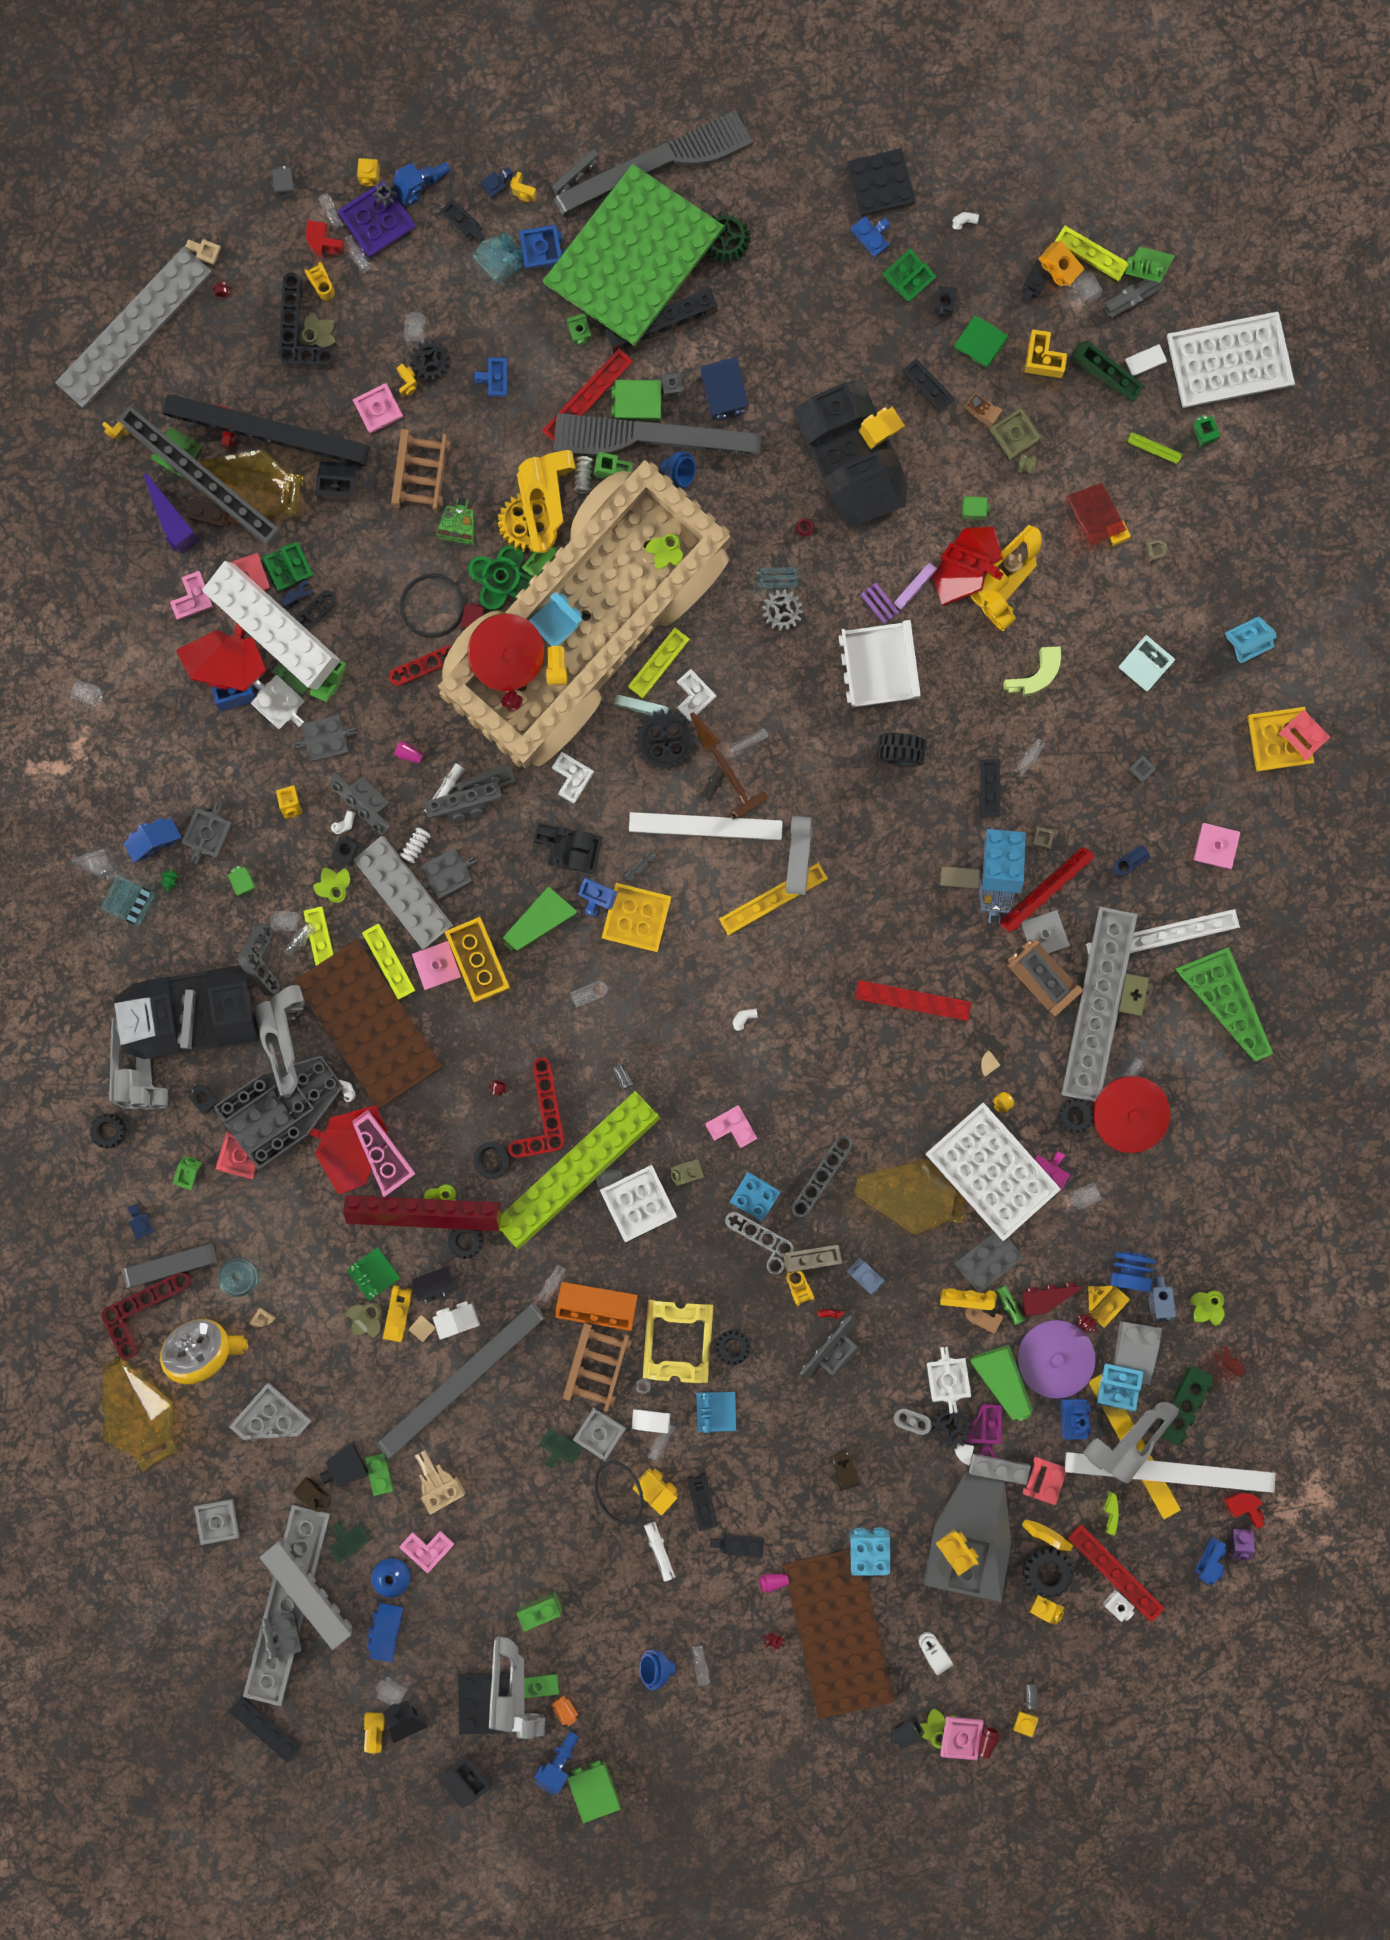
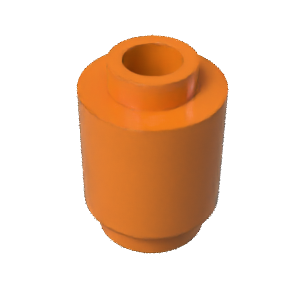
M564 1695L551 1703L552 1710L561 1725L566 1724L570 1726L577 1721L576 1716L578 1713L570 1700L566 1699Z

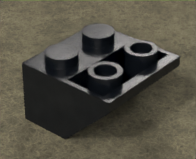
M321 461L316 476L315 495L317 498L356 502L359 464Z
M450 1265L412 1279L417 1301H423L424 1304L436 1300V1295L441 1294L442 1297L454 1293V1288L458 1287Z
M468 1752L437 1778L462 1809L477 1800L492 1786V1781Z

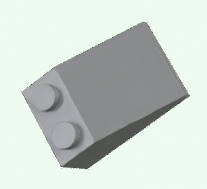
M1120 1321L1113 1365L1142 1371V1384L1150 1385L1159 1350L1162 1328Z

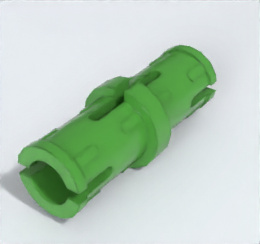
M1006 1285L995 1291L1004 1304V1310L1008 1311L1015 1325L1026 1319L1017 1305V1300L1013 1299Z

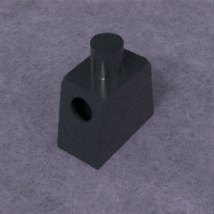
M354 1442L349 1443L326 1461L328 1469L320 1473L324 1484L334 1479L337 1486L365 1478L369 1475Z
M410 1701L392 1704L389 1709L383 1712L393 1743L428 1727L423 1711Z

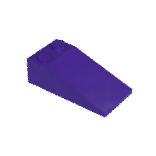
M146 473L144 475L163 531L167 535L164 539L175 552L179 550L183 554L200 540Z

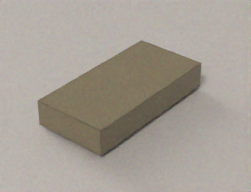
M942 866L940 886L978 889L980 870Z

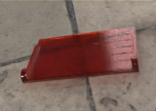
M1103 483L1067 496L1091 545L1126 531Z

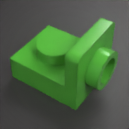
M183 1157L178 1164L173 1184L191 1190L202 1163L192 1157Z

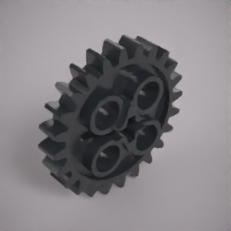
M661 708L660 714L653 710V717L646 714L648 720H640L643 727H636L640 731V733L634 734L635 737L639 738L634 744L640 745L636 751L643 752L640 758L644 759L647 757L645 763L648 765L652 762V768H655L658 764L661 771L664 766L670 771L671 765H674L677 769L678 762L684 765L683 758L690 759L687 754L688 752L694 753V750L690 748L696 745L694 741H691V739L696 738V735L690 733L694 730V727H688L691 721L687 720L684 722L686 716L683 714L678 717L679 712L677 710L674 714H672L670 708L667 713ZM673 724L679 727L676 733L669 732V727ZM653 727H659L660 729L659 734L656 736L650 735V730ZM665 735H666L668 738H675V737H678V736H682V739H669V740H667V743H666V744H664L663 741H655V742L649 743V740H652V739H653V740H661V739H664V736H665ZM675 743L681 745L678 752L671 751V747ZM661 746V753L653 754V747Z

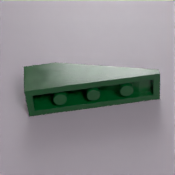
M1089 341L1078 343L1069 357L1081 369L1131 401L1136 400L1144 387L1141 382Z

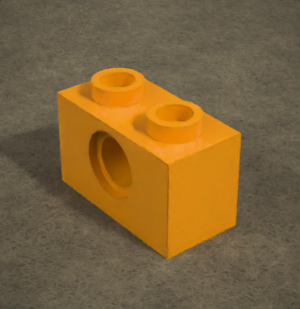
M1062 240L1051 243L1038 258L1042 263V267L1049 271L1055 283L1061 287L1071 285L1084 270V267Z

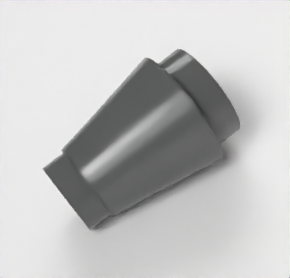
M621 1169L604 1170L594 1180L596 1187L603 1189L622 1180Z

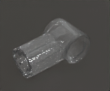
M595 981L590 985L570 992L575 1007L578 1008L606 997L609 993V986L603 981ZM598 984H602L605 988L602 995H597L595 992V987Z

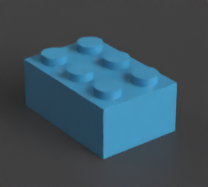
M987 829L984 841L982 890L1021 893L1024 883L1026 832Z

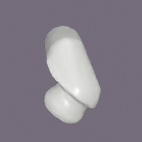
M962 212L953 218L952 227L956 230H961L962 225L966 222L977 224L979 214Z
M347 811L344 820L333 823L331 830L335 834H343L350 831L356 813Z
M757 1009L739 1011L733 1019L734 1029L741 1031L744 1029L747 1019L758 1018Z
M339 1080L343 1085L341 1090L344 1096L343 1099L346 1102H351L356 1096L352 1084Z

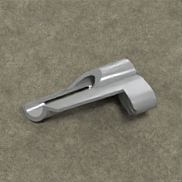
M292 985L283 989L271 1001L262 1002L254 1010L261 1042L265 1052L270 1057L280 1095L294 1092L298 1081L293 1064L295 1057L287 1020H294L303 1011L305 1002L301 988L298 985ZM278 1043L288 1073L282 1078L272 1046Z
M116 1017L113 1018L111 1025L109 1101L130 1110H137L138 1108L144 1110L167 1108L168 1088L153 1087L151 1059L136 1057V1070L121 1069L119 1063L118 1025Z
M1167 1402L1158 1403L1153 1410H1147L1113 1450L1096 1438L1091 1441L1083 1454L1097 1468L1109 1472L1128 1484L1150 1456L1154 1444L1178 1415L1179 1408ZM1157 1418L1165 1420L1142 1451H1138L1136 1444Z
M498 1636L494 1640L489 1729L515 1733L517 1738L522 1739L544 1736L546 1719L544 1714L525 1713L524 1658L518 1654L519 1649L513 1641L506 1637ZM501 1655L511 1660L509 1694L506 1697L498 1696Z

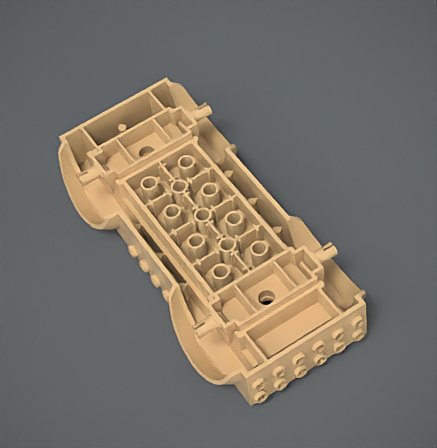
M644 460L634 472L620 471L599 483L580 506L572 523L570 542L566 547H561L555 553V559L552 562L548 561L543 566V572L539 576L535 575L530 580V586L518 593L516 596L517 600L506 612L492 611L479 617L461 633L447 654L442 670L443 681L438 685L440 697L448 704L452 703L455 710L462 717L466 715L469 723L476 729L480 728L483 735L490 742L495 741L498 746L497 748L505 755L508 753L512 761L519 768L522 766L527 770L530 765L541 766L559 752L583 727L599 706L602 699L599 693L600 688L658 625L668 626L683 615L714 583L729 561L726 550L730 547V531L725 526H719L715 523L716 519L707 512L705 514L698 502L689 500L686 497L687 493L679 487L677 489L672 485L673 481L667 475L662 476L658 472V467L652 462L648 463ZM666 534L677 535L680 539L679 548L683 553L682 561L678 566L670 562L665 568L656 569L654 563L655 554L646 552L644 544L654 538H663ZM669 541L667 545L672 547L674 542ZM553 593L563 594L568 599L569 603L567 604L572 609L575 607L582 616L586 614L591 616L588 621L582 620V624L559 645L564 647L567 684H547L548 647L551 646L542 638L544 644L542 666L536 677L527 684L524 691L514 690L517 692V695L523 698V702L519 709L510 712L501 703L504 694L509 691H499L486 686L472 672L468 661L470 637L476 627L490 616L500 613H511L530 620L550 601V596Z

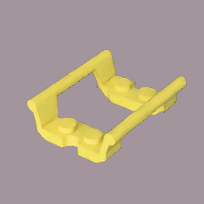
M648 1300L642 1378L669 1381L672 1376H678L681 1382L708 1383L714 1305L686 1303V1306L680 1309L676 1307L675 1302ZM657 1317H662L668 1322L693 1323L696 1320L704 1322L702 1363L698 1367H693L688 1362L662 1361L659 1364H654L652 1360L654 1320Z

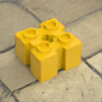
M648 1468L638 1479L643 1491V1498L662 1516L677 1499V1488L670 1482L666 1484L662 1480L663 1475L654 1468L652 1471ZM635 1483L633 1485V1490H635L639 1494Z

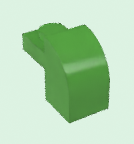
M599 452L596 457L594 475L601 479H606L620 471L632 472L633 463L617 460V455Z
M340 660L318 690L311 688L310 695L327 702L336 693L342 681L346 663Z

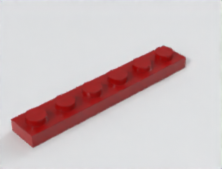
M618 349L559 413L584 416L631 366L633 361L622 350ZM557 415L542 430L553 442L555 439Z
M1081 847L1001 919L1000 926L1009 933L1016 930L1026 918L1034 914V911L1040 905L1045 904L1050 896L1061 890L1068 880L1073 879L1080 869L1087 866L1095 857L1094 854L1085 847Z
M858 980L855 994L856 1000L968 1021L972 1003Z
M1081 1524L1067 1537L1151 1623L1165 1609Z

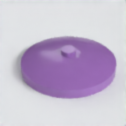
M1050 1320L1034 1326L1025 1334L1018 1348L1017 1365L1022 1379L1033 1391L1048 1398H1065L1078 1393L1091 1379L1095 1368V1352L1090 1339L1080 1328L1069 1322Z

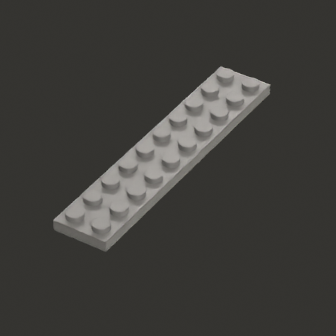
M183 247L55 383L85 409L211 276L212 271L186 247Z
M1099 907L1082 988L1084 991L1081 993L1061 1095L1095 1102L1098 1094L1103 1089L1138 914Z
M292 1504L282 1543L286 1542L292 1549L290 1553L294 1558L298 1557L302 1561L305 1572L307 1574L311 1573L315 1577L331 1513L316 1512L311 1508ZM273 1577L263 1619L269 1618L270 1625L275 1624V1616L295 1612L300 1636L305 1615L277 1579ZM260 1628L243 1697L281 1706L295 1653L282 1656L281 1648L275 1649L277 1657L269 1659L268 1651H265L264 1646L266 1645L265 1637ZM273 1631V1642H278V1633Z

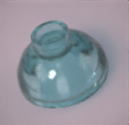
M245 1259L229 1260L220 1269L218 1276L219 1285L229 1296H246L253 1291L257 1284L256 1269ZM235 1274L239 1276L238 1282H234L232 1279Z

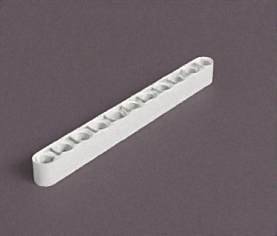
M1066 1452L1065 1472L1115 1477L1109 1472L1097 1468L1084 1454ZM1146 1460L1132 1479L1274 1493L1276 1473Z

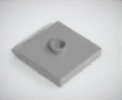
M1057 910L1021 923L1026 940L1031 939L1033 941L1037 939L1048 954L1070 946Z
M593 1407L573 1441L606 1461L626 1430V1427Z
M233 1499L194 1506L200 1545L240 1538Z

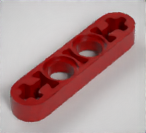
M445 646L394 668L389 673L390 682L394 686L399 687L442 669L444 663L441 662L438 654L441 653L442 657L446 656L447 651L452 646ZM431 657L437 658V666H428V659ZM411 666H420L421 670L419 674H411ZM403 669H406L408 675L410 676V678L408 679L406 675L402 676L400 678V682H398L397 680H393V678H395V673H398L399 675L405 673Z

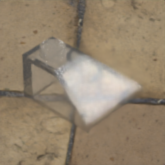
M107 847L70 860L73 865L99 878L106 879V881L116 879L117 875L121 874L115 852Z

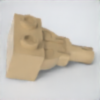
M426 1450L415 1455L423 1470V1473L419 1475L422 1480L421 1489L423 1495L421 1499L430 1515L466 1494L457 1476L453 1478L448 1472L442 1470L440 1464L435 1467Z

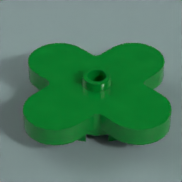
M508 545L500 550L497 558L494 560L478 556L469 563L470 577L475 582L484 585L479 599L482 607L487 611L500 610L508 597L517 599L518 593L530 586L529 582L532 578L520 572L524 563V556L520 548L515 550L514 545ZM504 577L505 580L499 581V578Z

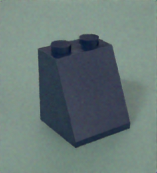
M737 357L700 367V379L712 420H725L729 415L733 414L740 416L749 410Z

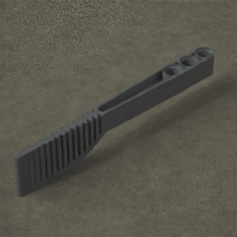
M734 110L702 127H698L696 130L694 129L692 132L690 131L683 136H679V138L671 140L669 143L662 144L557 195L554 200L562 216L567 217L606 198L632 164L648 175H652L672 164L679 166L710 164L752 145L753 142L737 111Z
M557 413L553 451L570 450L573 454L596 456L599 452L612 454L622 451L638 442L758 456L761 453L762 435Z

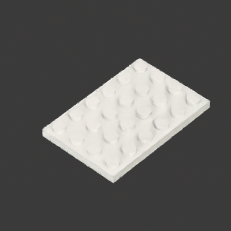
M1279 312L1167 334L1182 408L1291 387L1295 384Z
M983 1102L925 1153L1002 1241L1009 1237L1061 1190Z

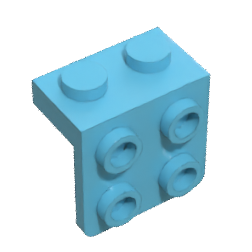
M557 592L553 593L550 596V601L529 620L550 646H559L582 624V614L575 607L572 609L567 604L569 603L568 599L563 594L559 595Z
M877 1527L873 1530H866L865 1528L850 1530L851 1574L888 1575L890 1573L889 1530H885L882 1527Z

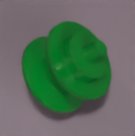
M169 868V872L165 871L164 874H160L164 879L159 884H163L162 887H165L167 892L170 891V888L174 889V886H178L175 883V879L179 878V876L173 873V869Z

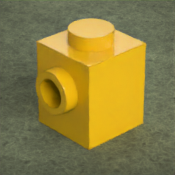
M359 158L357 173L359 184L364 186H376L379 184L380 166L378 160Z

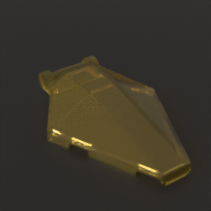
M264 449L197 461L265 518L281 511L289 514L299 513V507L297 506L303 476L289 473ZM290 493H291V501H290V506H289V505H287V504H288V502H289V500H290Z
M929 1159L857 1176L854 1194L914 1235L947 1221L963 1223L964 1221L962 1215L965 1198L958 1191L955 1216H951L956 1188Z
M116 1358L103 1365V1440L135 1457L143 1472L148 1470L149 1466L167 1456L177 1454L178 1450L172 1441L174 1403L121 1358ZM164 1445L167 1446L166 1449L151 1456L150 1458L146 1460L143 1458V1456L154 1452L155 1450L163 1447Z

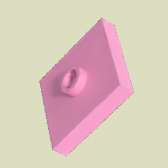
M387 383L353 399L370 434L404 418Z
M1202 823L1194 861L1231 870L1240 832Z
M448 941L412 954L424 990L461 978Z
M946 1716L940 1756L978 1760L984 1721L981 1719Z

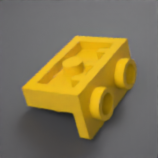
M954 1529L935 1543L958 1576H960L972 1566L979 1564L976 1560L979 1556L973 1548L968 1549L965 1545L967 1539L962 1532L957 1533Z

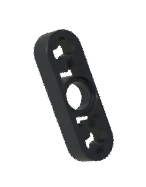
M331 591L321 592L295 619L302 624L305 621L303 617L306 616L311 623L308 624L306 622L303 626L310 631L336 605L335 595ZM325 596H326V597H330V596H331L330 600H331L332 602H331L330 604L326 602V603L323 605V608H324L325 610L322 611V609L320 608V606L317 605V603L319 602L320 605H322V604L324 603V601H325L323 598H324ZM312 608L318 609V617H309V611Z

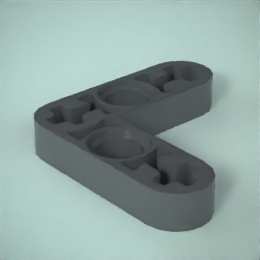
M266 923L257 925L239 955V964L265 995H273L279 992V982L260 960L273 936L271 926ZM254 942L257 944V951L254 948ZM258 969H259L260 972H261V977L258 976V973H257V970H258Z

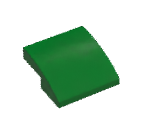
M911 248L882 273L890 285L907 302L912 300L936 278L932 270L925 262L922 263Z
M974 316L954 347L956 350L970 356L972 361L988 368L1009 337L995 326Z
M298 541L281 547L279 551L265 555L261 559L277 593L313 577V573Z

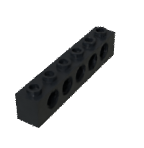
M711 288L665 306L637 344L718 312V305ZM605 330L606 338L613 354L618 349L624 350L634 346L612 330Z

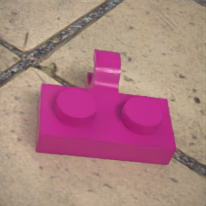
M1057 1151L1051 1162L1037 1154L1034 1160L1062 1190L1070 1177L1069 1173L1058 1167L1065 1155Z

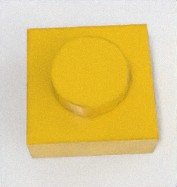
M1124 520L1106 527V532L1113 547L1131 540Z
M1019 1711L1013 1730L1032 1737L1039 1718Z

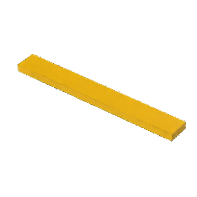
M1102 1373L1088 1382L1096 1398L1098 1397ZM1101 1405L1121 1441L1134 1426L1126 1410ZM1142 1438L1136 1444V1449L1140 1452L1145 1447ZM1151 1455L1147 1459L1150 1461H1154ZM1142 1480L1163 1519L1181 1510L1166 1482Z

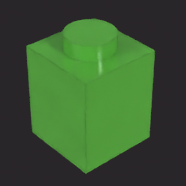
M964 496L962 520L984 521L986 515L990 514V503H987V497Z
M238 866L228 874V878L238 897L257 890L246 867Z

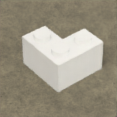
M466 1301L457 1304V1309L450 1311L448 1307L436 1312L437 1316H434L433 1320L440 1340L480 1325L473 1303L468 1305Z

